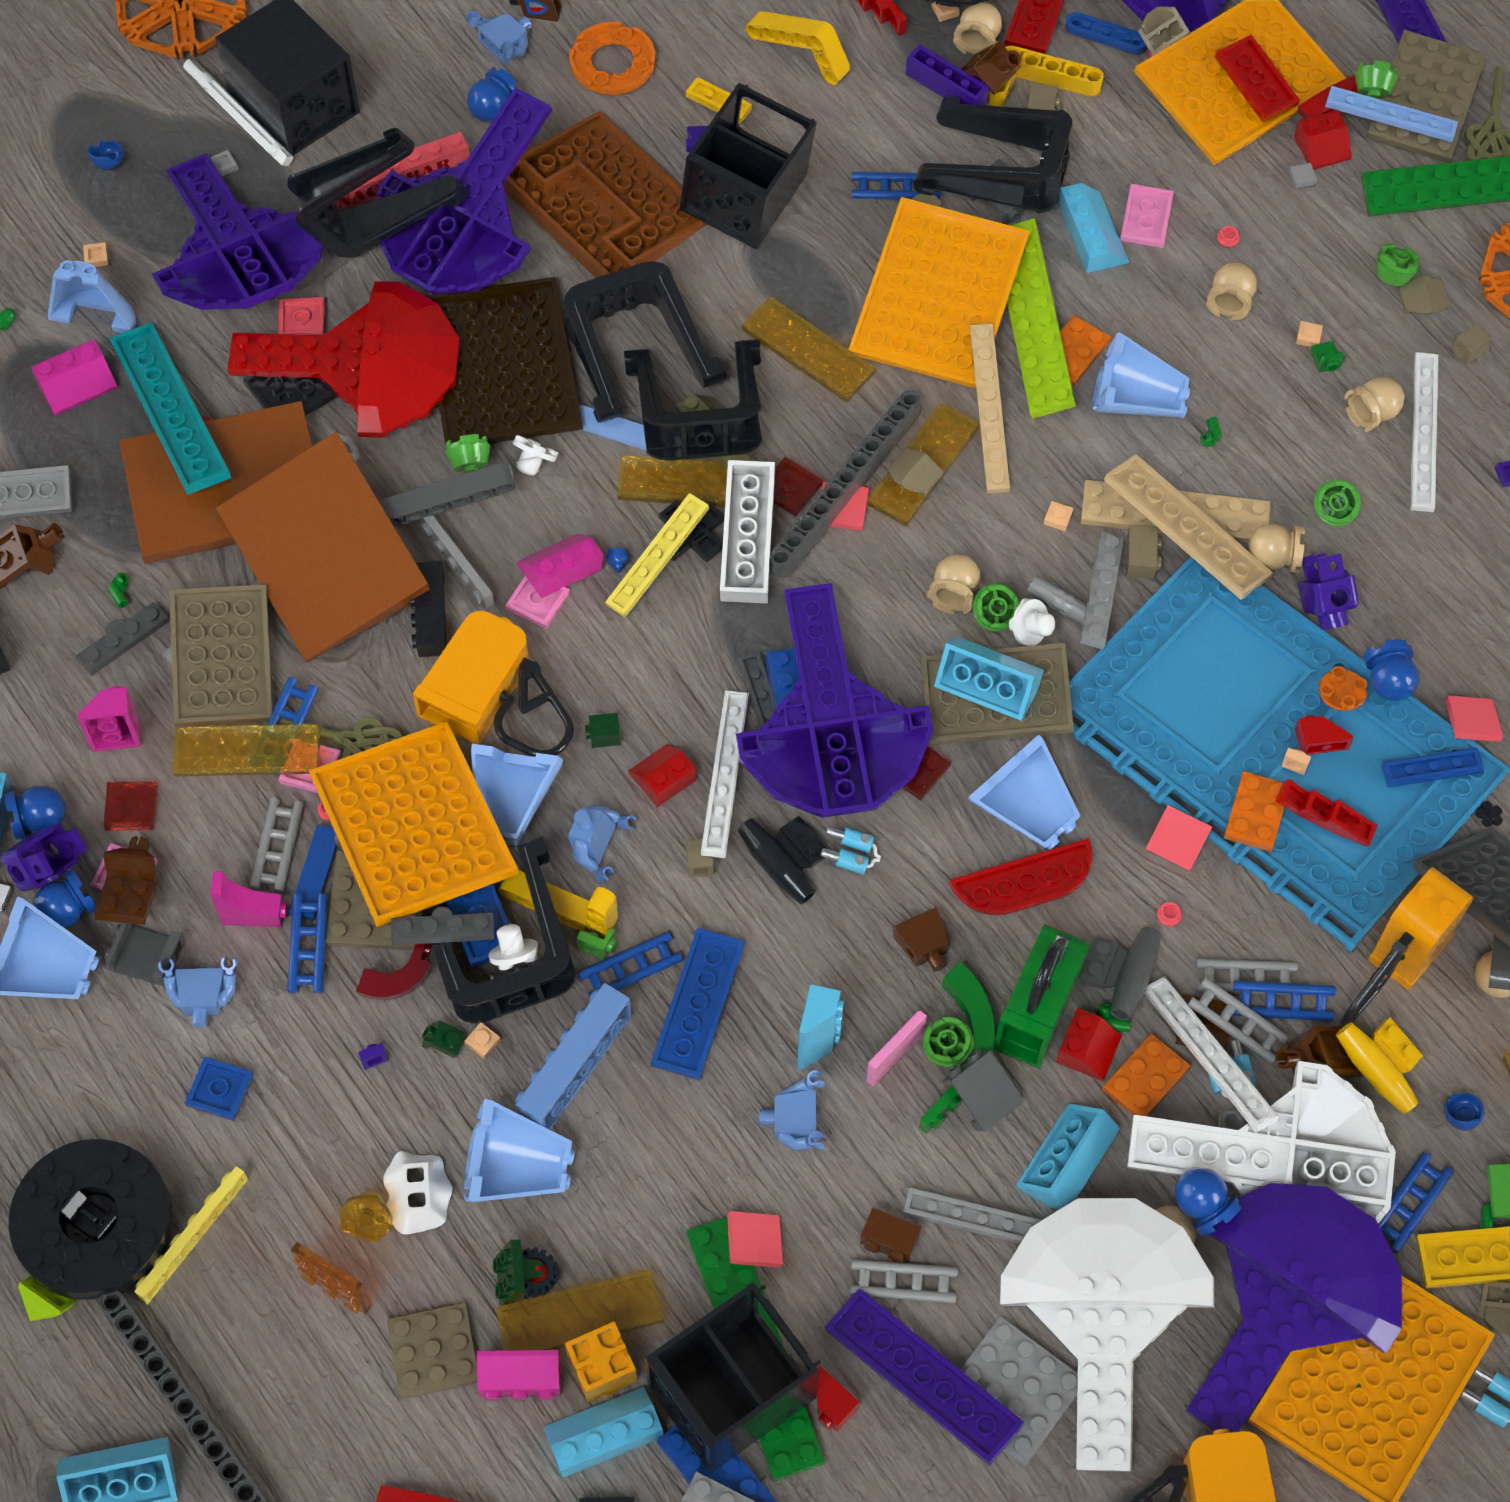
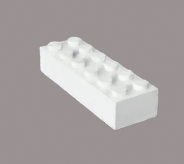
M728 460L720 581V600L722 602L768 604L775 462Z

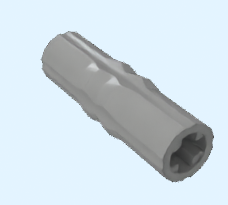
M1036 576L1031 582L1027 593L1047 604L1052 609L1059 611L1062 615L1068 616L1083 625L1087 604L1065 590Z

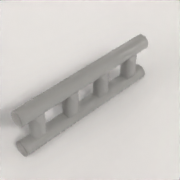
M270 799L249 886L250 889L259 890L260 883L275 885V893L282 894L284 892L304 807L303 802L295 801L293 808L279 807L280 799ZM276 816L291 818L288 830L274 829ZM271 838L285 840L283 853L268 851ZM266 860L280 862L277 875L263 873Z
M1196 958V968L1204 969V977L1228 993H1241V991H1233V981H1240L1239 970H1254L1255 982H1265V971H1280V983H1290V972L1298 971L1297 962ZM1214 969L1229 970L1230 983L1215 982ZM1197 982V992H1205L1206 989L1200 986L1201 982ZM1251 992V994H1266V992ZM1276 993V995H1291L1287 993Z
M1204 977L1200 986L1206 989L1199 1001L1192 997L1187 1005L1272 1064L1276 1056L1271 1052L1272 1047L1277 1040L1284 1044L1289 1035ZM1214 996L1227 1004L1221 1015L1208 1008ZM1235 1010L1248 1019L1241 1030L1228 1022ZM1256 1025L1268 1033L1262 1045L1250 1037Z
M852 1259V1270H860L859 1285H851V1296L860 1288L870 1297L956 1303L957 1293L949 1292V1277L957 1278L958 1267ZM870 1271L886 1272L885 1287L869 1286ZM896 1273L912 1274V1289L896 1288ZM923 1275L939 1276L938 1291L922 1290Z

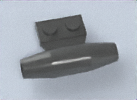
M1142 928L1128 952L1115 942L1097 937L1093 941L1079 977V983L1103 990L1104 988L1115 987L1110 1013L1116 1019L1122 1021L1129 1020L1144 996L1156 964L1161 936L1153 928Z

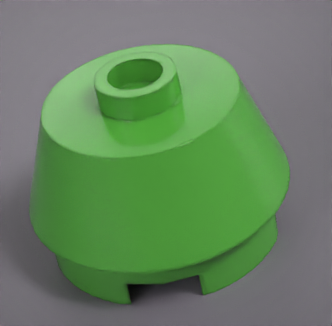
M1374 60L1373 65H1365L1364 62H1361L1354 73L1358 93L1377 99L1388 97L1398 80L1397 68L1392 69L1391 63Z
M1395 243L1385 244L1382 250L1377 253L1376 274L1387 284L1404 286L1419 272V255L1408 247L1402 250L1395 248Z
M479 434L460 436V440L452 443V440H448L446 442L447 450L445 454L455 471L470 473L487 466L491 445L488 444L487 436L479 439Z
M1331 480L1324 483L1316 492L1314 508L1316 514L1323 522L1332 526H1343L1352 522L1357 517L1361 508V497L1358 490L1351 483L1344 480Z
M990 584L983 587L976 594L973 602L974 616L982 627L991 631H1002L1009 628L1010 619L1014 617L1019 601L1015 593L1007 586Z
M943 1017L935 1021L927 1028L923 1037V1049L926 1056L933 1063L944 1067H952L964 1062L967 1056L971 1054L974 1045V1038L970 1028L961 1020L953 1017Z

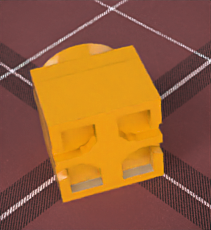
M615 1321L565 1343L567 1356L588 1403L600 1397L611 1396L623 1387L637 1381L636 1368L628 1354Z

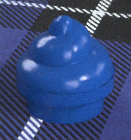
M612 548L608 550L606 561L617 573H620L625 564L629 562V554H627L626 548Z

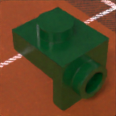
M439 1020L425 1028L422 1034L424 1041L421 1047L425 1049L433 1047L454 1058L458 1056L466 1033Z

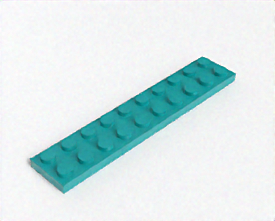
M150 322L110 337L111 345L186 494H192L230 479V472L153 323Z

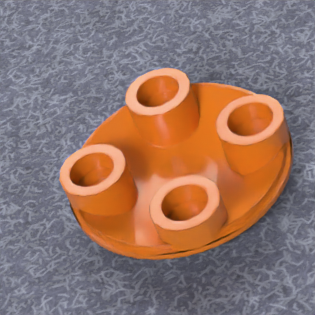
M1336 666L1322 677L1318 689L1321 699L1329 707L1340 711H1350L1364 703L1367 697L1368 684L1366 679L1360 677L1355 672L1346 670L1341 666Z

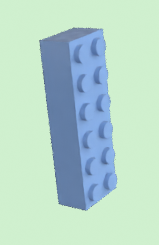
M606 983L600 989L596 988L590 996L589 1005L586 1009L582 1008L578 1012L573 1027L571 1029L567 1028L560 1038L561 1043L557 1049L553 1048L548 1053L545 1059L546 1064L541 1070L537 1069L530 1080V1086L527 1090L523 1089L518 1094L515 1102L519 1115L551 1130L631 1019L630 998Z

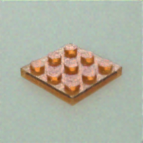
M298 1242L294 1244L290 1250L294 1257L293 1262L298 1266L297 1270L302 1274L300 1277L312 1286L316 1283L323 1287L322 1292L334 1300L336 1297L340 1298L345 1302L344 1306L353 1313L360 1311L365 1315L372 1306L363 1283Z

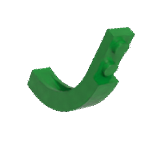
M960 961L943 978L942 988L953 997L966 1017L974 1038L972 1052L980 1049V1051L988 1050L993 1053L995 1025L990 1002L979 981ZM953 1086L921 1117L919 1128L926 1134L932 1128L934 1130L939 1128L945 1120L943 1116L949 1110L951 1112L955 1111L961 1104L962 1100Z

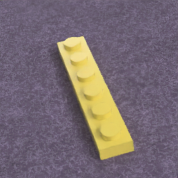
M690 493L687 495L605 603L608 607L626 618L709 510L708 504Z
M236 1166L232 1172L228 1171L224 1175L220 1187L207 1196L203 1208L198 1213L195 1212L188 1220L186 1229L173 1238L170 1244L171 1247L165 1254L157 1258L151 1272L138 1281L137 1289L134 1292L142 1302L147 1305L245 1185L248 1178L243 1170Z

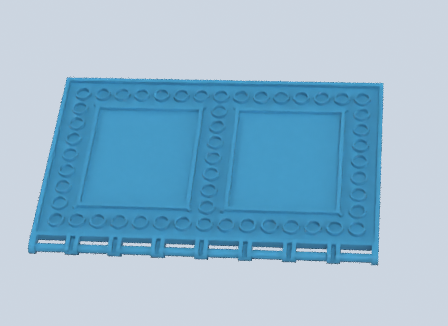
M1192 557L1105 644L1103 650L1100 649L1069 681L1072 715L1084 723L1079 727L1073 722L1074 733L1072 734H1074V738L1084 746L1088 745L1112 764L1111 767L1122 776H1128L1150 793L1149 796L1160 805L1164 804L1166 807L1169 805L1208 825L1212 822L1225 833L1243 771L1282 783L1290 779L1308 792L1314 789L1332 802L1340 800L1378 825L1370 845L1366 847L1323 829L1284 807L1272 852L1238 842L1233 846L1213 830H1211L1208 836L1211 842L1227 853L1226 856L1237 865L1241 864L1266 883L1265 887L1277 896L1280 894L1306 914L1305 918L1316 926L1320 925L1345 945V949L1350 953L1420 875L1413 869V860L1443 848L1510 772L1508 766L1470 739H1456L1452 725L1410 695L1408 698L1400 701L1386 700L1379 696L1371 684L1370 674L1372 670L1367 669L1363 659L1267 588L1261 585L1240 600ZM1336 666L1353 671L1367 681V697L1364 703L1356 709L1350 711L1333 709L1325 704L1319 695L1320 680ZM1305 716H1323L1352 734L1353 740L1349 750L1309 755L1311 759L1304 775L1281 767L1288 748L1299 750L1295 728L1298 720ZM1098 734L1120 751L1121 754L1119 756L1115 755L1098 742L1094 736ZM1477 748L1484 768L1483 772L1479 774L1388 788L1381 765L1383 762ZM1134 763L1159 781L1158 785L1155 786L1131 766ZM1174 793L1198 813L1194 816L1169 796ZM1252 853L1276 873L1271 876L1248 858L1247 855ZM1288 883L1292 884L1314 901L1315 904L1310 906L1288 889L1286 885ZM1328 913L1354 932L1355 935L1350 937L1328 920L1326 915Z

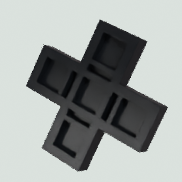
M675 500L659 513V519L666 524L680 506V503ZM710 501L706 503L709 506V510L672 556V561H675L690 548L706 563L722 551L723 543L711 531L724 522L725 515Z

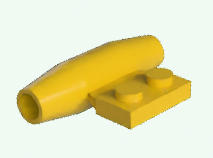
M1391 1017L1385 1019L1371 1034L1372 1039L1352 1022L1342 1027L1337 1032L1336 1037L1356 1068L1373 1088L1402 1114L1412 1110L1419 1100L1403 1074L1411 1071L1423 1057L1421 1052Z

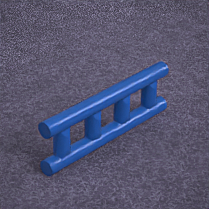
M852 172V181H859V190H852V198L901 199V197L912 199L920 194L917 191H911V182H914L917 173ZM868 181H881V190H868ZM889 181L903 182V191L889 190ZM935 191L934 195L940 200V191Z
M288 677L249 762L250 765L257 768L261 761L273 765L271 773L278 776L281 774L319 690L314 685H310L308 691L296 688L295 685L298 680L293 677ZM290 696L303 700L298 713L285 709ZM281 717L293 721L288 735L275 730ZM271 739L283 743L278 756L265 752Z
M293 894L288 993H298V985H313V993H323L328 895L318 894L317 902H302V894ZM302 912H317L316 926H301ZM301 936H316L315 950H300ZM299 960H314V975H299Z
M669 931L582 969L577 974L581 981L589 978L595 990L596 988L600 989L603 985L598 973L612 968L617 980L608 983V985L616 990H620L683 961L680 952L671 954L666 943L671 941L672 937ZM657 947L663 959L649 965L643 953ZM634 957L640 969L626 975L620 963ZM594 990L588 993L589 998Z
M1233 981V991H1241L1240 1002L1263 1018L1334 1021V1011H1326L1327 996H1335V986ZM1251 992H1266L1265 1008L1250 1007ZM1276 993L1291 994V1009L1276 1008ZM1301 994L1317 995L1316 1010L1301 1009ZM1235 1010V1012L1233 1013L1232 1016H1243V1015H1241L1240 1013H1238V1012Z
M1426 1152L1421 1153L1391 1197L1390 1210L1378 1223L1382 1233L1393 1241L1390 1246L1391 1251L1397 1254L1453 1175V1171L1448 1167H1444L1440 1173L1428 1165L1431 1156ZM1421 1172L1435 1181L1428 1192L1414 1184ZM1407 1192L1421 1201L1414 1212L1400 1204ZM1394 1212L1407 1221L1400 1233L1386 1224Z

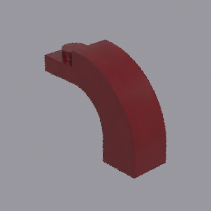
M431 943L415 944L408 963L396 972L380 973L364 968L356 989L357 994L375 1000H393L413 992L424 982L431 971L432 964L424 960L425 957L429 958L432 952Z

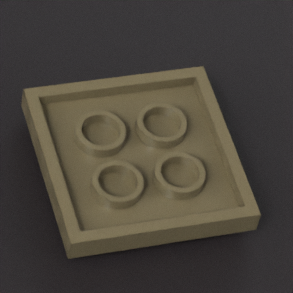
M466 1303L387 1319L400 1399L478 1383L477 1361Z

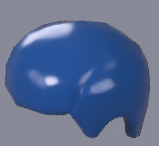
M100 140L97 147L89 145L87 151L93 164L102 170L115 168L124 158L122 146L112 140L105 142Z
M1465 1092L1452 1094L1448 1101L1444 1103L1446 1120L1455 1129L1462 1131L1474 1129L1484 1118L1485 1110L1483 1104L1473 1094Z

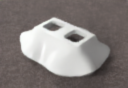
M405 1151L398 1152L384 1174L383 1183L389 1194V1200L385 1206L388 1220L402 1234L423 1232L441 1226L447 1219V1208L452 1194V1185L445 1174L443 1160L436 1155H413ZM423 1168L424 1180L421 1182H408L407 1170ZM414 1193H424L426 1204L423 1207L411 1208L409 1207L408 1196Z

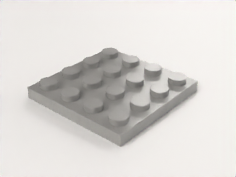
M1001 1316L960 1369L1024 1421L1023 1428L1002 1451L1023 1468L1027 1466L1077 1397L1078 1373Z

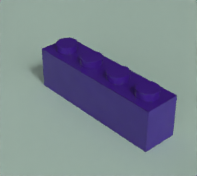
M919 44L907 57L906 75L943 98L947 96L959 97L961 99L960 104L986 105L988 103V85Z

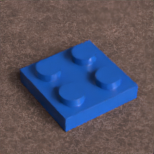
M204 1057L186 1098L185 1105L235 1121L253 1078V1072Z

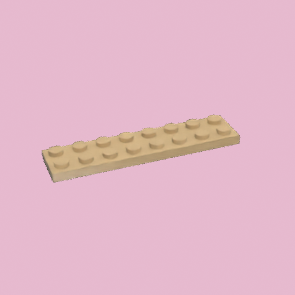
M1137 454L1106 474L1104 481L1240 600L1271 578L1273 572Z
M1085 480L1080 524L1128 530L1130 525L1156 526L1106 482ZM1179 491L1239 543L1249 544L1252 534L1263 525L1269 524L1271 501ZM1158 528V533L1165 534Z

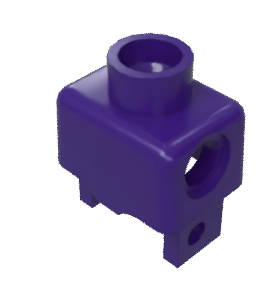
M1323 552L1303 557L1302 565L1305 581L1297 582L1303 611L1306 614L1318 615L1319 625L1322 630L1348 625L1346 610L1356 608L1359 605L1355 577L1344 569L1341 553L1326 556V553ZM1316 561H1317L1318 569H1316V568L1314 567V564H1315ZM1331 562L1336 563V568L1333 571L1329 567Z
M55 824L35 831L1 855V859L19 891L25 892L42 888L50 881L61 876L79 861L78 854H82L88 849L76 828L64 831L60 824ZM51 844L56 847L58 854L53 851Z

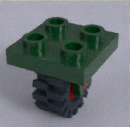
M510 1240L493 1259V1271L497 1273L498 1281L495 1286V1296L499 1299L500 1308H510L522 1294H524V1299H529L531 1296L532 1300L537 1299L539 1296L542 1298L554 1287L558 1280L556 1277L559 1275V1270H555L558 1264L556 1261L551 1262L553 1259L551 1254L548 1257L545 1256L547 1251L542 1249L538 1252V1247H534L531 1251L530 1248H527L522 1252L521 1240Z

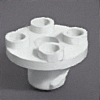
M516 435L512 443L523 450L518 462H516V468L529 476H535L539 472L543 459L555 462L559 453L551 448H544L541 446V443L532 439H526L520 435Z
M1024 598L1017 607L1014 617L1010 619L1009 629L1013 631L1018 643L1024 646H1034L1040 643L1044 636H1049L1053 633L1055 619L1051 614H1048L1043 602L1037 599Z
M508 924L497 930L499 946L493 948L488 954L490 963L498 965L500 970H508L516 963H528L537 960L539 945L536 940L523 939L520 926Z

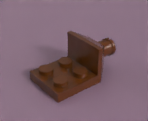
M999 40L975 53L961 70L976 79L980 78L984 84L989 86L991 93L995 95L1021 68L1019 65L1021 57L1015 50L1008 51Z
M52 523L45 530L38 531L34 528L14 524L0 534V589L30 567L47 575L53 572L55 558L53 545L65 538V535L62 534L64 532L59 525Z
M134 836L130 839L129 848H118L104 852L103 857L107 877L94 912L95 920L145 925L158 886L155 860L148 852L150 843L146 838L140 836L139 843L136 845L138 836Z
M1314 1026L1290 1042L1288 1048H1280L1276 1052V1061H1285L1277 1063L1278 1067L1281 1069L1292 1068L1293 1074H1295L1297 1062L1302 1061L1328 1065L1339 1077H1364L1351 1062L1336 1037L1337 1032L1343 1026Z

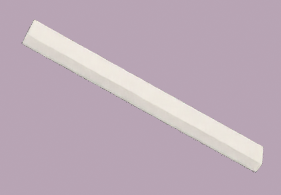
M1416 352L1414 356L1410 510L1434 512L1438 354Z
M725 690L701 847L702 856L726 858L740 762L736 733L744 732L749 693Z
M1164 976L1147 985L1144 994L1253 1130L1258 1132L1277 1122L1278 1115L1166 977Z

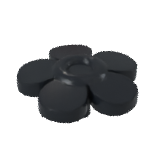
M1484 801L1481 804V808L1476 810V816L1481 819L1483 818L1482 824L1486 827H1491L1492 824L1499 826L1503 822V819L1500 817L1502 809L1497 805L1492 808V804L1489 801Z

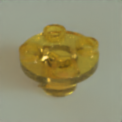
M367 1192L353 1196L345 1201L340 1211V1226L346 1233H351L355 1237L376 1243L389 1232L393 1218L391 1211L385 1205L384 1199L377 1193Z

